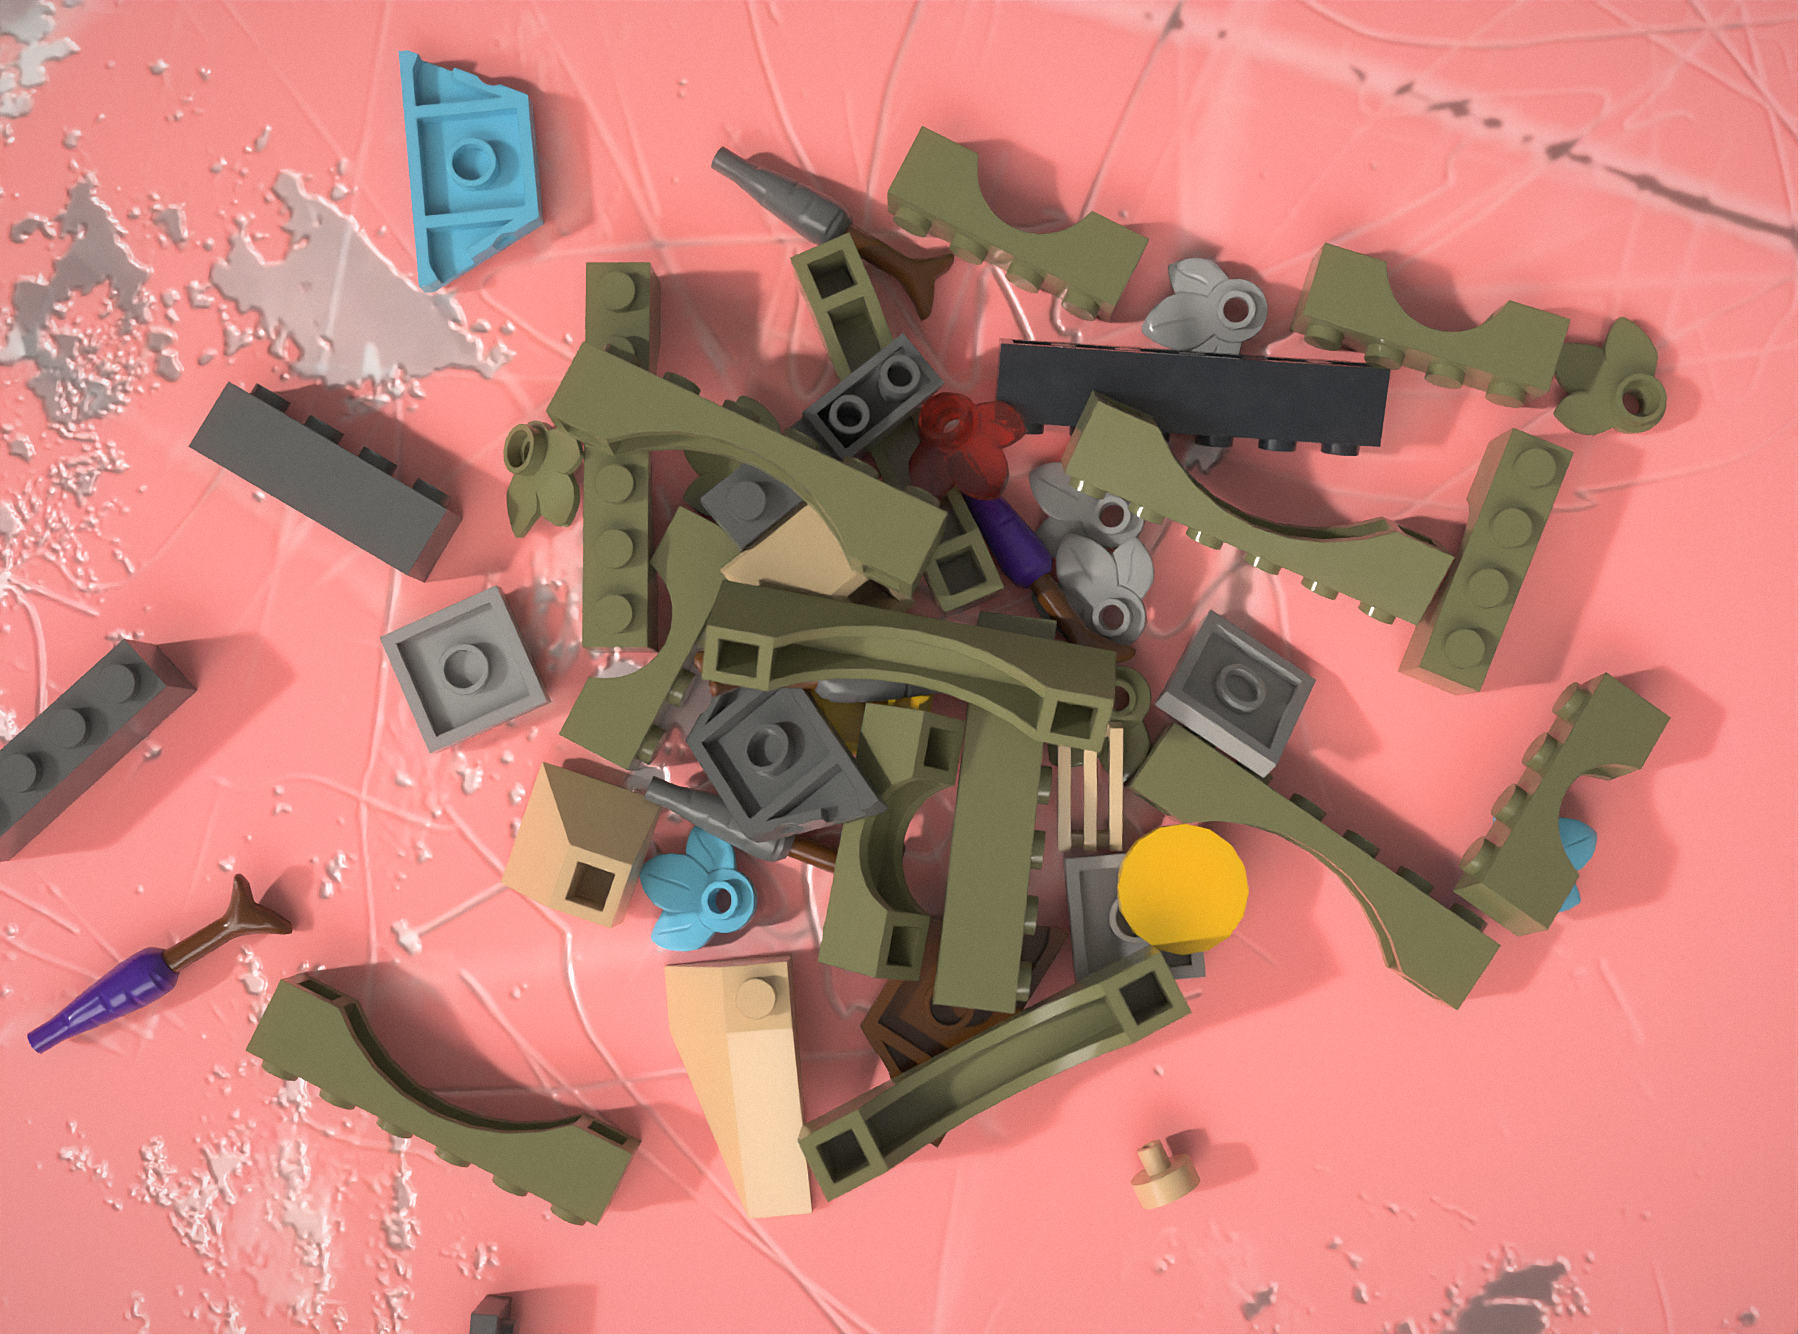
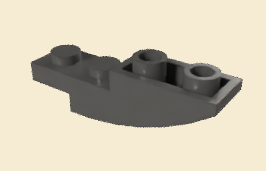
M902 333L804 410L801 419L789 428L797 430L815 440L820 445L818 452L839 462H842L845 456L861 460L942 388L944 381L906 335ZM745 463L700 498L702 506L740 552L744 551L804 502L802 498L785 484L760 469Z

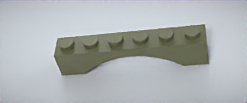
M850 232L790 257L795 281L839 382L893 341L876 292ZM920 407L873 448L870 454L880 473L882 482L901 491L904 485L918 487L936 497L940 501L938 508L947 512L946 529L923 574L941 618L945 620L1001 596L1004 585L980 530L947 467Z
M586 262L585 342L604 350L606 344L619 346L635 355L642 362L640 368L656 375L660 350L661 283L651 263ZM584 443L582 648L595 653H658L659 590L657 571L650 564L655 553L652 451L615 458Z
M582 341L546 409V413L558 431L615 458L646 451L691 450L723 455L756 467L791 488L817 512L837 539L852 571L912 598L946 529L947 512L938 508L940 501L936 497L912 485H904L901 491L879 481L880 473L872 466L856 458L845 456L842 462L826 456L818 452L820 445L815 440L797 430L784 428L782 434L759 424L760 417L740 403L725 400L723 405L720 406L699 396L701 390L697 385L676 373L665 372L663 378L640 368L642 362L635 355L619 346L606 344L604 350Z
M1095 390L1092 391L1061 458L1064 473L1071 476L1069 485L1076 490L1101 500L1109 492L1129 501L1127 509L1131 513L1154 524L1162 525L1165 518L1188 527L1185 534L1206 547L1221 550L1223 544L1226 543L1246 552L1243 557L1246 562L1269 574L1278 575L1281 568L1287 569L1303 576L1301 584L1305 588L1327 599L1336 600L1340 592L1361 601L1358 605L1360 611L1385 624L1393 625L1396 617L1417 626L1455 558L1439 541L1382 516L1347 525L1310 527L1277 523L1246 513L1213 495L1185 470L1167 446L1152 415Z
M722 580L706 626L702 668L703 680L763 691H771L798 683L829 679H873L906 683L943 692L975 704L1009 722L1035 741L1101 752L1115 701V651L729 580Z
M1176 722L1164 725L1151 744L1146 759L1133 777L1124 784L1125 788L1175 822L1221 821L1244 824L1276 834L1309 852L1338 877L1359 903L1376 935L1385 967L1436 1002L1454 1010H1459L1501 947L1500 944L1483 933L1488 925L1485 920L1458 903L1454 902L1450 909L1441 905L1429 896L1434 886L1427 880L1404 866H1400L1396 873L1375 859L1380 849L1373 843L1349 829L1345 831L1343 836L1339 835L1322 823L1326 812L1316 804L1297 793H1293L1288 800L1268 785L1273 779L1270 773L1263 778L1241 762L1237 761L1234 763L1215 750L1216 746L1185 725L1181 727Z
M1149 944L802 1125L797 1142L829 1203L890 1171L943 1134L1001 1101L1069 1068L1131 1045L1191 1014L1192 1011L1161 952Z
M303 972L280 980L245 1049L246 1052L262 1059L261 1067L271 1075L288 1081H297L300 1078L320 1088L319 1096L336 1107L346 1110H353L355 1107H359L377 1116L376 1124L382 1130L405 1139H410L415 1135L435 1145L434 1153L442 1160L463 1168L473 1164L493 1174L492 1182L500 1189L521 1197L531 1193L551 1203L550 1210L554 1215L578 1226L585 1225L586 1221L595 1226L600 1223L607 1213L642 1142L587 1113L555 1120L514 1121L483 1116L445 1101L418 1084L392 1059L373 1032L359 1000Z

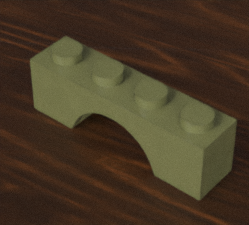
M921 126L887 191L888 213L894 215L893 221L900 228L915 236L926 237L930 233L950 243V251L968 263L982 265L986 261L1006 271L1005 278L1024 291L1038 293L1040 289L1061 299V306L1067 312L1082 320L1092 322L1097 317L1108 323L1145 251L1149 239L1094 211L1090 212L1075 225L1054 233L1036 234L1016 229L1002 221L990 209L982 195L978 182L979 154Z
M1325 242L1310 262L1289 331L1305 335L1304 341L1315 348L1338 351L1341 347L1365 354L1364 360L1367 363H1377L1391 370H1398L1404 366L1425 373L1424 379L1433 385L1449 389H1459L1462 385L1486 392L1485 399L1491 403L1504 407L1519 408L1523 404L1528 405L1549 392L1571 319L1509 300L1492 313L1482 325L1476 328L1459 332L1432 329L1410 317L1399 305L1389 284L1386 261Z
M1512 428L1488 442L1466 498L1469 504V516L1459 550L1440 589L1428 605L1419 624L1415 626L1398 669L1399 673L1455 696L1480 692L1574 454L1573 451L1516 428Z
M679 506L650 561V564L665 582L672 602V623L664 646L653 660L636 672L615 678L588 677L559 732L560 736L625 770L637 771L641 762L650 765L654 761L667 736V731L660 728L671 705L677 708L682 707L697 679V674L691 672L690 669L694 663L695 654L705 647L706 626L722 580H727L720 569L741 553L720 526Z
M1607 672L1583 684L1573 682L1561 693L1552 708V713L1557 715V718L1548 733L1544 732L1539 735L1523 755L1522 764L1527 768L1518 783L1507 787L1494 803L1491 815L1496 820L1485 837H1479L1469 846L1459 863V868L1464 873L1453 891L1517 937L1549 930L1580 876L1563 848L1559 832L1560 807L1570 785L1579 776L1610 781L1642 769L1671 718Z
M866 703L859 734L856 760L889 808L882 814L843 823L817 962L873 978L919 981L931 915L915 901L907 886L902 861L903 844L908 826L919 807L938 791L955 786L966 721L927 711Z

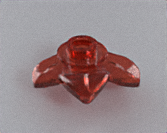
M942 392L932 396L922 406L919 414L918 432L922 441L914 450L908 463L911 484L930 493L938 500L942 499L955 486L962 493L977 500L988 501L998 499L1002 496L1009 479V466L1003 449L1015 444L1027 433V428L1020 415L1013 407L1001 401L975 404L967 396L952 392ZM960 420L953 430L943 433L945 426L949 422Z

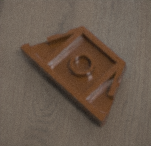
M931 915L919 981L888 979L860 1023V1028L875 1053L881 1058L889 1072L890 1078L892 1079L1023 1011L1070 934L1060 927L1036 925L1034 935L1023 934L1020 960L1032 963L1031 982L1027 1002L1016 1000L1015 1013L1009 1014L932 1004L942 916ZM947 1133L931 1142V1144L938 1148Z

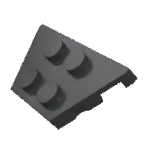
M743 687L717 697L712 696L709 707L699 715L686 739L689 748L745 837L757 844L882 814L889 808L808 689L779 688L763 691Z

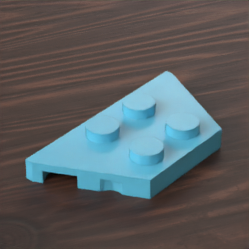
M403 50L398 51L418 283L425 293H432L544 225L533 103L528 94L501 84L488 85L483 83L477 75L455 67L453 71L423 61L417 53Z

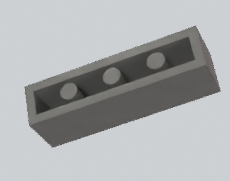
M228 381L188 447L403 574L425 583L463 518L446 509L452 497L420 478H417L412 488L392 477L398 465L365 446L358 456L338 445L344 434L311 414L304 425L287 416L285 412L291 403L260 384L256 383L251 392L248 393Z
M130 639L120 641L0 750V862L10 861L197 691L156 644Z

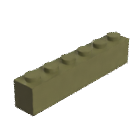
M980 611L976 626L1055 640L1057 621ZM967 702L966 727L962 743L932 1004L1013 1014L1015 1013L1016 1000L1027 1002L1030 990L1032 963L1021 961L1020 959L1023 934L1034 935L1036 930L1039 897L1027 894L1030 869L1041 870L1043 864L1046 832L1034 829L1037 804L1048 805L1052 767L1041 765L1044 742L1031 739L1009 722L975 704Z

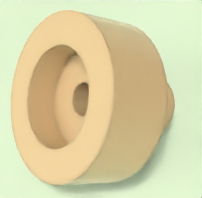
M1159 1139L1150 1141L1137 1149L1145 1169L1137 1173L1131 1179L1130 1184L1143 1209H1155L1170 1204L1189 1194L1200 1184V1177L1188 1154L1168 1157Z

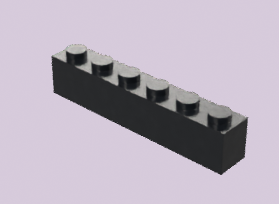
M999 338L994 419L995 421L1006 422V431L1010 433L1040 435L1044 434V425L1069 426V435L1072 436L1092 391L1095 390L1152 415L1166 443L1170 442L1171 433L1195 435V444L1220 448L1233 447L1234 437L1258 439V448L1264 450L1294 452L1296 451L1297 442L1321 443L1322 453L1339 456H1358L1360 446L1380 447L1391 369L1377 363Z

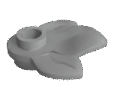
M1197 257L1180 260L1168 266L1169 279L1176 294L1166 297L1154 306L1142 325V333L1153 342L1174 350L1239 354L1241 343L1253 338L1264 326L1268 313L1267 301L1257 285L1244 279H1229L1215 262ZM1231 299H1241L1248 307V315L1241 322H1231L1224 315V305Z
M1061 462L1041 465L1029 473V483L1033 496L1042 510L1050 515L1035 533L1044 542L1052 558L1056 559L1061 540L1068 533L1092 538L1108 549H1117L1126 541L1138 538L1141 534L1145 520L1127 509L1129 501L1109 492L1101 500L1076 490L1069 485L1071 476L1064 473ZM1111 505L1120 506L1124 510L1123 521L1116 527H1107L1103 525L1101 520L1103 511Z
M1074 533L1065 534L1056 556L1058 586L1092 631L1118 644L1128 646L1134 643L1142 635L1146 626L1147 611L1143 599L1154 582V564L1147 548L1139 538H1132L1120 545L1111 554L1103 545L1092 538ZM1032 592V601L1040 617L1052 620ZM1109 605H1115L1123 612L1124 621L1118 629L1109 628L1103 620V613Z

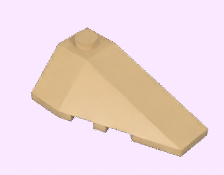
M792 954L665 965L669 1031L748 1219L812 1214L809 1164L797 1142L801 1127L806 1124Z

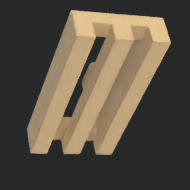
M1109 722L1105 737H1108V830H1097V752L1083 750V830H1071V747L1057 745L1058 851H1071V847H1083L1084 851H1097V846H1109V851H1122V722Z

